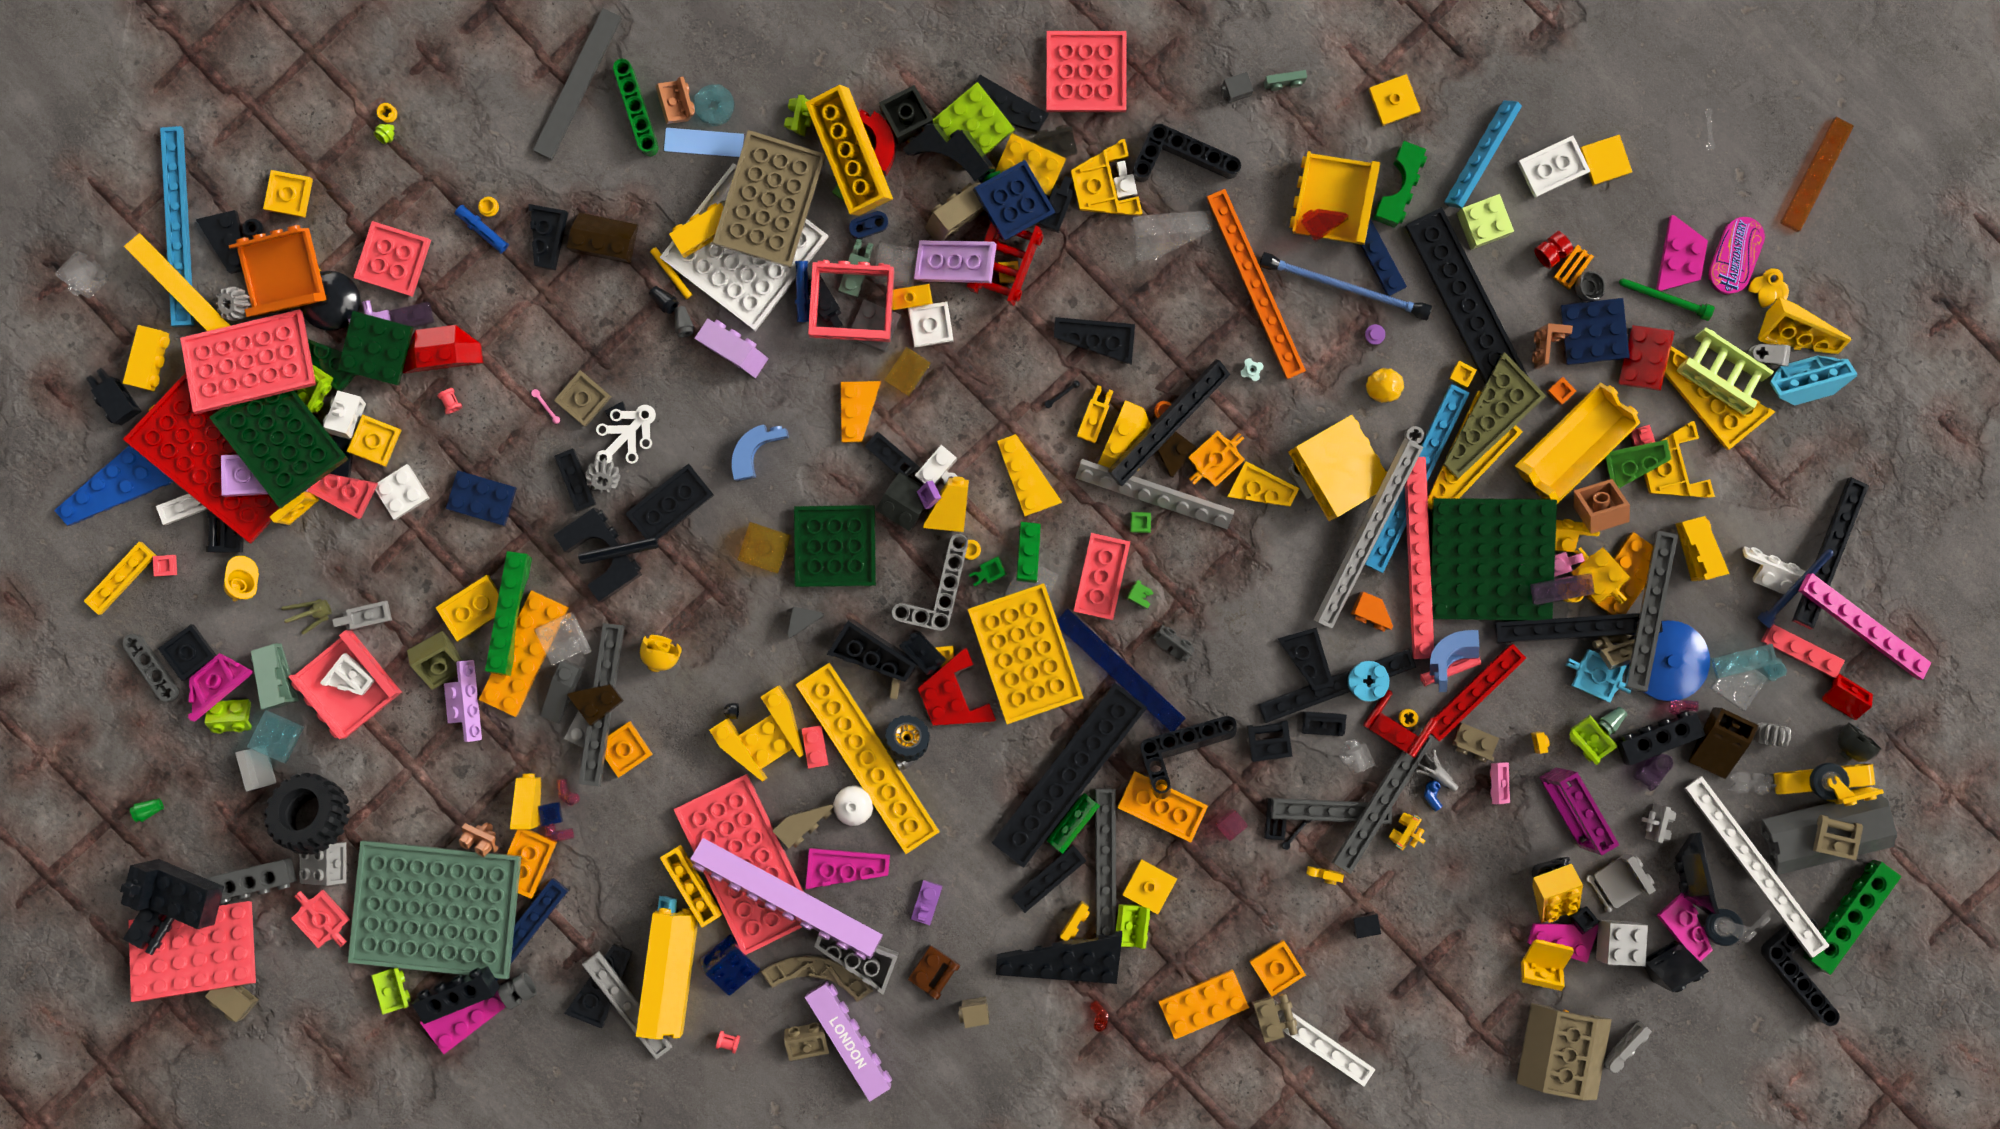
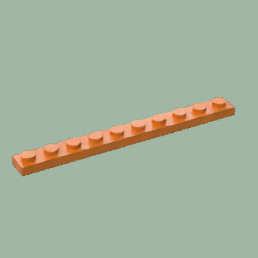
M1226 189L1207 196L1208 204L1286 380L1306 371Z

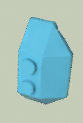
M1817 355L1789 363L1788 366H1779L1770 384L1780 399L1793 405H1799L1834 395L1857 377V372L1848 359L1840 360Z

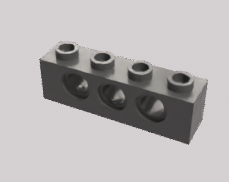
M292 857L206 878L224 886L220 904L230 902L231 897L238 896V899L250 897V893L255 891L258 892V895L271 892L270 888L276 886L278 890L289 888L290 883L297 881ZM269 872L273 873L274 875L273 882L270 881L268 878ZM249 877L254 879V886L249 884ZM230 881L235 886L234 891L229 888Z

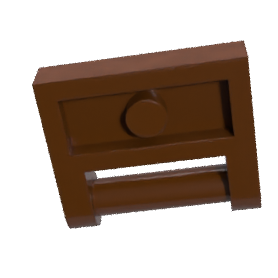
M930 945L908 980L938 1000L941 996V991L961 965ZM946 963L948 965L947 969L934 988L929 985L942 964Z

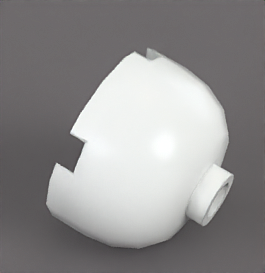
M857 785L841 789L833 803L836 817L843 824L849 826H858L865 823L872 815L874 809L869 794Z

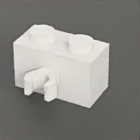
M337 391L336 396L331 399L330 411L324 417V429L329 434L352 440L366 405L364 400L359 396Z
M941 445L915 476L923 484L933 480L936 485L941 478L944 484H946L948 478L957 477L955 473L947 472L957 461V458Z

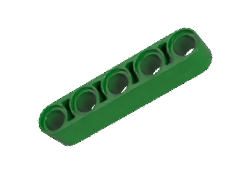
M618 59L613 65V70L637 145L644 155L654 156L657 154L659 146L635 71L628 60ZM628 67V71L626 73H620L621 68ZM633 85L634 90L627 93L626 88ZM635 104H640L638 111H632V107ZM646 123L647 125L644 130H638L639 124ZM646 142H653L652 147L649 149H644V144Z

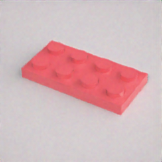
M1091 533L1074 612L1113 620L1130 541Z

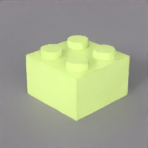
M1500 194L1463 207L1457 212L1471 250L1505 238L1514 232Z

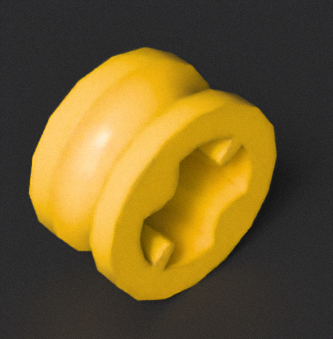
M382 103L377 108V115L382 121L391 123L397 118V110L389 103ZM386 109H389L391 111V113L388 114L389 117L383 115V113H386Z
M1404 709L1399 713L1398 720L1402 726L1413 727L1418 722V715L1414 710ZM1410 712L1412 714L1411 719H1413V721L1407 722L1406 724L1404 722L1406 720L1404 715H1409Z

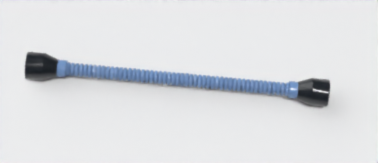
M1263 252L1260 260V268L1290 271L1292 274L1302 275V277L1314 279V281L1321 283L1324 282V284L1336 286L1339 289H1346V291L1358 293L1361 296H1368L1370 299L1380 300V302L1392 304L1395 307H1402V309L1412 313L1419 319L1427 321L1431 313L1432 305L1423 302H1403V300L1391 298V296L1389 297L1384 294L1381 295V293L1369 291L1366 288H1359V286L1347 284V282L1340 280L1337 281L1335 278L1325 277V275L1323 276L1310 270H1303V268L1286 264L1285 261L1267 252Z

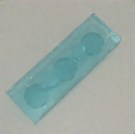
M1766 644L1711 658L1715 677L1722 678L1777 664L1773 644Z

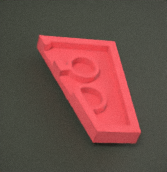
M328 474L308 488V492L360 519L378 483Z

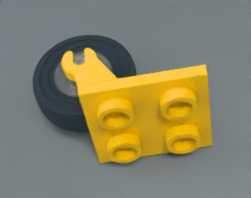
M1834 763L1820 764L1814 768L1810 775L1812 791L1818 797L1835 802V804L1851 806L1857 804V800H1873L1877 798L1876 795L1884 793L1883 789L1866 786L1850 790L1847 772L1841 766Z

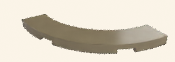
M822 956L790 957L761 970L762 975L772 988L790 979L809 976L827 979L838 984L856 1002L874 990L871 985L862 981L854 973L849 972L838 962Z

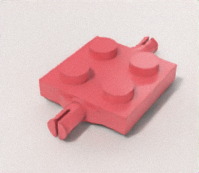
M324 890L309 900L302 891L294 896L302 906L291 919L317 948L322 947L331 939L340 948L347 943L339 932L351 919Z

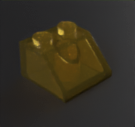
M750 522L737 560L779 573L791 535Z

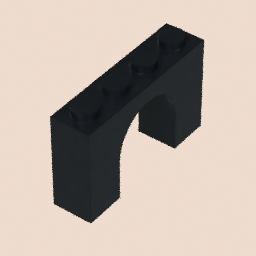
M592 508L554 534L564 552L568 553L592 538H601L610 547L621 545L617 538L619 536L618 532L613 526L609 527L606 522L608 520L606 514L596 508ZM629 555L614 557L607 572L587 586L598 602H603L642 576L640 572L642 568Z

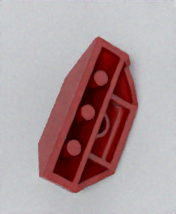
M457 325L415 330L411 337L403 373L483 364L481 343Z

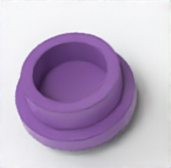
M1371 325L1365 331V338L1370 344H1380L1385 339V330L1380 325Z

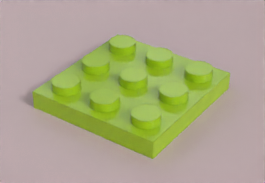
M978 82L933 119V123L939 124L949 139H951L950 135L956 130H967L985 155L1015 131L1011 123Z

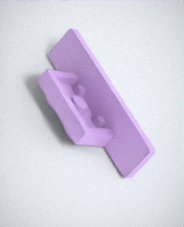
M474 660L457 661L458 682L444 683L448 723L462 722L465 742L482 740Z

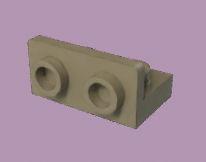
M1460 722L1451 745L1457 747L1455 751L1465 755L1470 752L1475 754V759L1486 763L1487 760H1494L1492 755L1499 738Z
M820 1022L798 1027L794 1026L784 1030V1043L789 1061L829 1054L825 1029Z

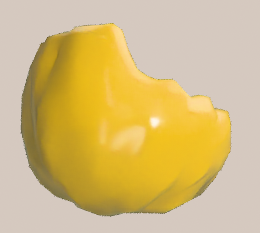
M1381 368L1374 371L1368 377L1366 383L1367 394L1373 400L1381 403L1397 400L1404 389L1403 377L1391 368Z

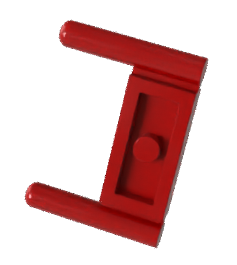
M1387 690L1363 726L1415 758L1438 721L1436 718H1430L1421 734L1417 736L1381 713L1393 695L1392 691Z

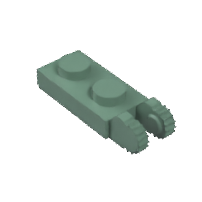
M857 239L848 262L854 265H858V262L870 263L873 244L868 243L865 256L862 257L858 255L862 240ZM844 274L838 291L858 298L865 275Z

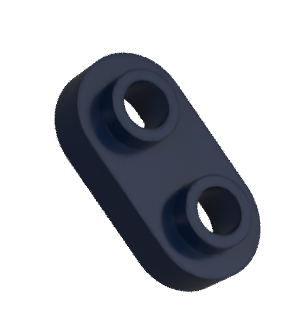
M875 211L855 218L849 225L850 233L856 239H863L881 233L888 227V218L881 211ZM881 220L882 224L880 226L875 225V221ZM862 226L863 231L857 232L856 228Z

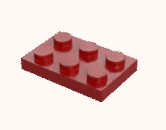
M1632 325L1628 342L1629 359H1624L1619 384L1661 391L1674 331Z

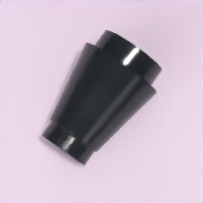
M654 286L649 292V295L663 313L671 314L674 312V308L679 305L675 296L658 286Z

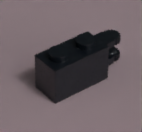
M102 368L97 370L99 377L103 381L99 384L91 375L86 378L92 387L90 391L94 395L95 403L106 412L104 415L109 422L123 425L142 412L120 379L109 377Z

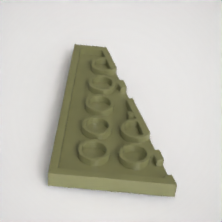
M1505 352L1502 353L1443 463L1456 479H1459L1546 397Z

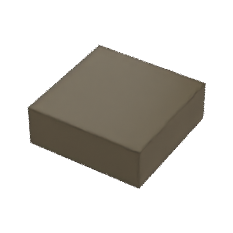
M892 679L890 698L898 699L901 680Z

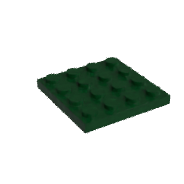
M875 505L794 506L795 587L876 586Z

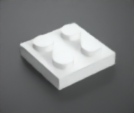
M407 464L377 482L378 485L375 489L393 520H397L430 499L411 467Z

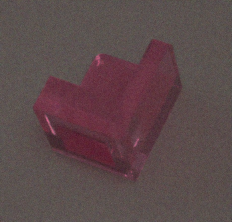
M1235 809L1229 811L1215 823L1229 841L1248 827L1247 823Z

